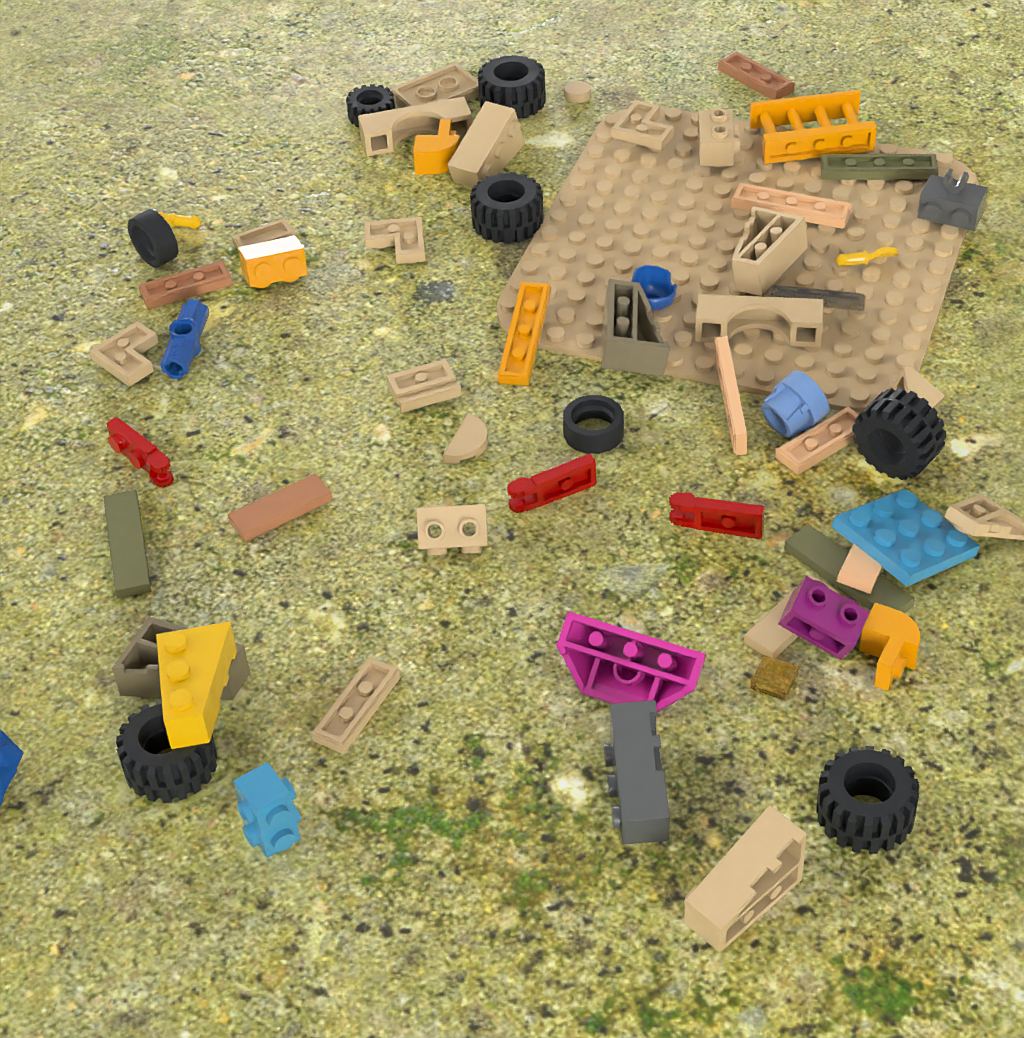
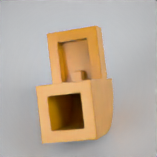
M440 119L438 135H416L413 150L415 175H434L449 171L448 163L460 145V135H457L456 130H452L451 119Z
M874 603L862 629L859 651L879 658L874 686L888 691L894 678L900 679L902 677L905 667L915 670L921 635L917 624L908 615L878 603Z

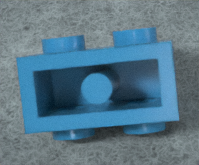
M267 762L233 780L239 802L236 806L244 823L242 830L252 848L259 846L266 858L279 851L288 849L293 843L300 840L297 823L301 822V817L292 801L296 799V793L287 778L280 779Z

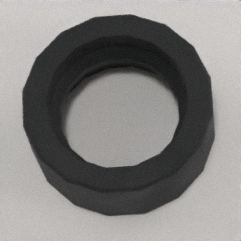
M148 209L129 219L127 225L129 236L136 251L147 264L157 268L177 257L179 250L175 235L170 225L157 211Z
M586 395L576 398L563 411V436L567 444L579 452L600 454L610 451L618 446L624 437V411L619 403L612 398L602 395ZM587 419H602L610 423L606 428L599 430L583 429L576 424Z

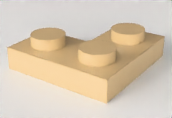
M635 99L611 128V138L645 146L652 150L662 151L672 139L674 127L655 122L660 116L659 105Z
M422 217L364 222L366 249L395 246L397 264H413L426 261Z
M136 321L89 351L91 359L130 387L154 372L152 362L141 354L159 342L155 332L139 321Z

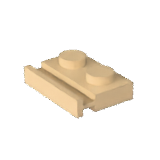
M446 359L386 375L387 385L396 403L399 404L401 413L462 396L461 386L457 384L456 377Z

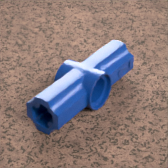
M189 299L186 304H183L178 319L169 326L171 337L160 366L162 372L169 375L171 379H182L183 375L188 374L193 358L201 352L200 338L209 316V308L198 299Z

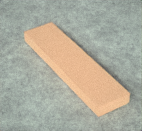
M739 183L731 199V208L751 211L752 206L805 217V222L841 229L845 228L852 212L851 203Z
M717 337L715 340V361L733 453L735 456L746 455L747 431L728 337Z

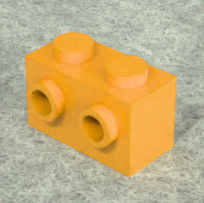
M295 236L238 248L242 275L250 287L265 288L273 282H293L301 276L308 275L304 247Z

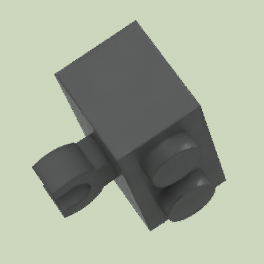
M951 168L948 169L944 177L931 174L920 193L917 218L975 231L985 211L988 187L967 183L969 179L968 172H964L960 180L954 179L952 177L953 169Z

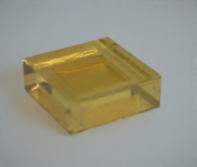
M764 655L751 680L750 689L785 701L798 676L799 667Z

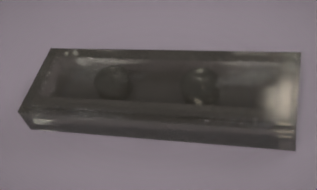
M774 285L771 290V297L823 299V307L865 311L866 295L861 293Z

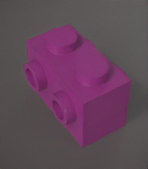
M806 576L793 590L778 625L841 660L855 647L870 612L859 606L853 599L845 598L832 591L823 582Z

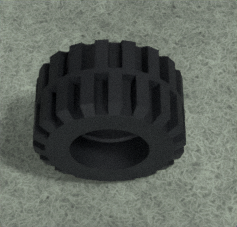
M511 55L500 56V58L491 59L490 62L483 64L482 68L478 71L480 107L482 108L485 101L513 108L518 119H525L530 115L537 114L538 110H542L546 103L545 70L541 63H537V60L529 59L526 56Z
M516 172L497 173V175L486 176V179L479 180L477 185L473 186L470 193L472 226L478 235H482L483 239L492 240L494 243L522 242L523 239L533 237V234L539 230L540 224H543V191L541 190V185L536 183L534 178H527V175L516 174Z
M893 388L887 389L885 392H881L855 419L852 431L855 433L853 436L854 443L859 446L857 450L860 455L866 458L865 461L869 465L872 464L876 471L881 474L884 472L893 479L897 476L900 480H906L908 477L911 479L915 478L941 452L946 443L944 441L947 437L946 431L942 429L945 425L943 420L938 418L937 410L932 408L925 398H919L917 393L913 391L907 393L903 388H897L896 390Z
M157 701L156 705L151 707L148 704L141 707V712L138 714L132 713L128 717L129 723H123L119 729L120 735L116 738L118 748L116 750L126 782L130 788L134 789L135 794L140 797L146 795L149 801L155 802L158 798H161L163 803H169L172 798L179 797L180 801L187 798L186 794L190 792L196 794L202 790L201 784H208L212 779L211 773L215 772L217 768L216 759H218L213 734L209 743L181 747L166 754H157L162 750L171 748L163 721L162 701Z
M856 746L849 748L847 754L843 751L835 754L834 760L829 759L826 762L824 771H821L816 813H818L819 825L825 827L824 833L829 839L836 837L837 845L843 848L849 845L852 847V851L860 853L861 849H866L869 851V854H878L879 848H883L887 852L894 849V843L901 845L906 840L907 834H911L914 826L919 799L918 779L914 778L915 772L912 767H904L905 760L899 755L892 757L890 756L891 751L882 749L881 752L875 751L874 746H866L865 750H859ZM868 795L882 802L867 804L857 801L853 797Z

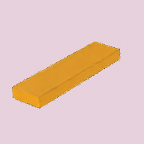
M520 283L497 375L498 383L529 386L551 295V284Z

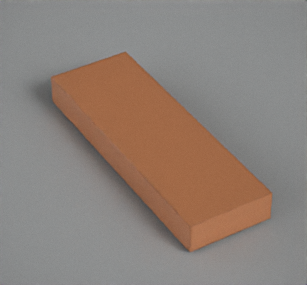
M738 52L718 62L719 71L772 100L781 99L794 91V82Z
M222 260L142 283L138 287L147 309L150 310L233 285L231 275Z
M315 473L229 513V523L246 542L332 501V492Z

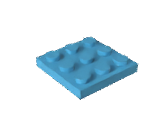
M906 489L835 516L832 524L833 529L871 556L905 586L912 585L975 557L980 547L967 534L958 531L940 513L932 510L920 501L915 494Z

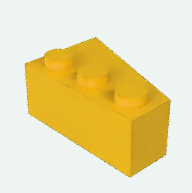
M231 621L156 634L163 721L171 749L209 743L221 706V694L224 686H227L232 659H235L237 653Z

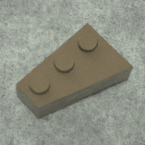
M609 279L603 306L601 368L664 376L670 346L667 341H663L660 334L661 327L658 321H654L651 315L652 308L640 283Z
M149 616L112 667L120 696L161 697L156 634L189 628ZM236 643L237 653L235 659L231 661L228 671L229 680L227 686L223 688L220 699L233 700L250 675L244 645Z

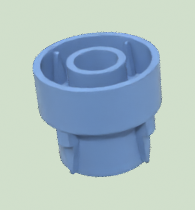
M798 370L792 371L782 379L761 405L762 413L769 425L778 434L789 439L799 432H805L830 412L828 400L820 387L808 375Z

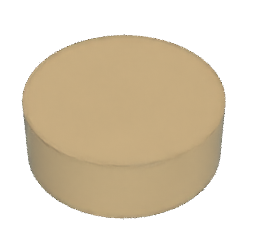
M583 81L570 82L564 87V97L572 103L586 102L591 98V86Z

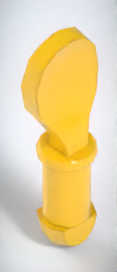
M158 212L171 227L180 226L197 229L201 225L200 218L195 215L184 216L176 215L175 213L168 215Z
M885 246L878 248L871 254H868L867 250L857 253L840 254L836 258V263L838 266L867 265L869 261L876 258L898 256V249Z

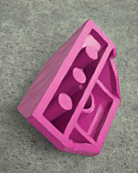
M570 611L567 612L556 645L582 694L612 704L656 700L657 713L695 691L707 656L705 653Z

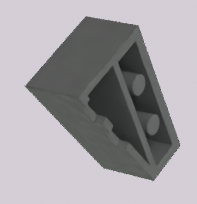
M656 700L610 704V743L603 744L605 767L612 766L613 774H607L609 798L616 797L617 805L611 806L613 829H621L623 845L669 841L670 816L664 770H662L659 752L661 740L660 735L656 733Z

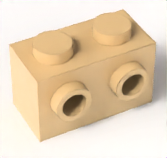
M722 108L699 110V166H734V154L740 153V138L738 137L739 123L738 121H733L732 110Z
M486 504L416 508L419 549H427V555L447 554V548L461 547V553L482 552L481 546L488 545ZM471 522L476 526L474 535L465 533L464 526L466 523ZM434 524L439 525L442 532L439 537H434L430 532V528Z

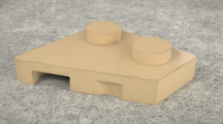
M983 494L950 505L944 516L954 523V527L964 534L1024 540V520Z

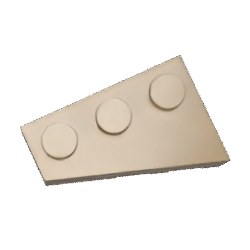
M485 101L448 163L453 182L473 188L479 180L486 179V176L497 175L525 145L515 109Z
M752 206L750 221L746 222L744 236L739 239L732 257V267L736 290L750 293L751 295L763 296L808 248L805 217Z
M769 805L702 882L689 891L684 900V923L721 953L802 880L807 833Z

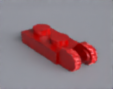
M114 417L106 423L110 436L108 437V442L116 453H122L129 458L135 468H142L150 474V482L154 485L156 484L159 488L173 484L174 477L173 473L169 471L171 465L168 456L166 457L154 444L118 417Z
M589 453L542 471L530 478L520 477L515 481L512 480L507 485L508 496H511L508 502L510 510L519 514L521 512L524 513V511L541 507L595 486L597 479L594 457Z
M687 492L673 493L669 497V506L673 508L669 512V519L674 525L760 539L763 536L765 506L695 497L692 493Z

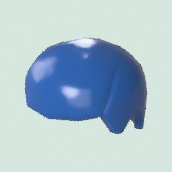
M644 265L636 268L631 282L640 283L652 308L651 310L659 311L671 306L677 290V285H672L671 273L655 265Z

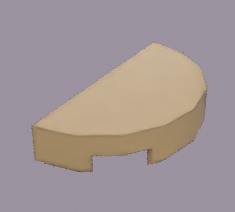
M467 413L443 454L444 463L460 464V460L468 459L472 456L475 459L486 450L488 431L486 424L479 417Z

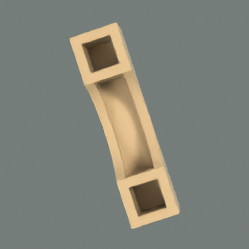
M465 97L359 115L360 137L367 157L394 152L396 145L409 136L418 134L438 135L440 119H451L452 130H456L457 135H460V139H463L472 125V114Z
M698 294L695 342L715 343L717 337L727 336L729 340L733 335L743 330L766 329L781 335L789 346L821 347L823 299Z

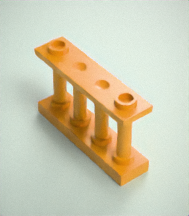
M860 90L751 102L749 127L750 129L764 128L766 133L763 134L762 160L764 164L820 158L823 154H853L875 151L877 132L875 122H859L857 117L859 115ZM845 118L848 124L832 126L830 120ZM818 121L820 125L818 128L805 129L803 123ZM791 124L793 131L777 132L775 126Z

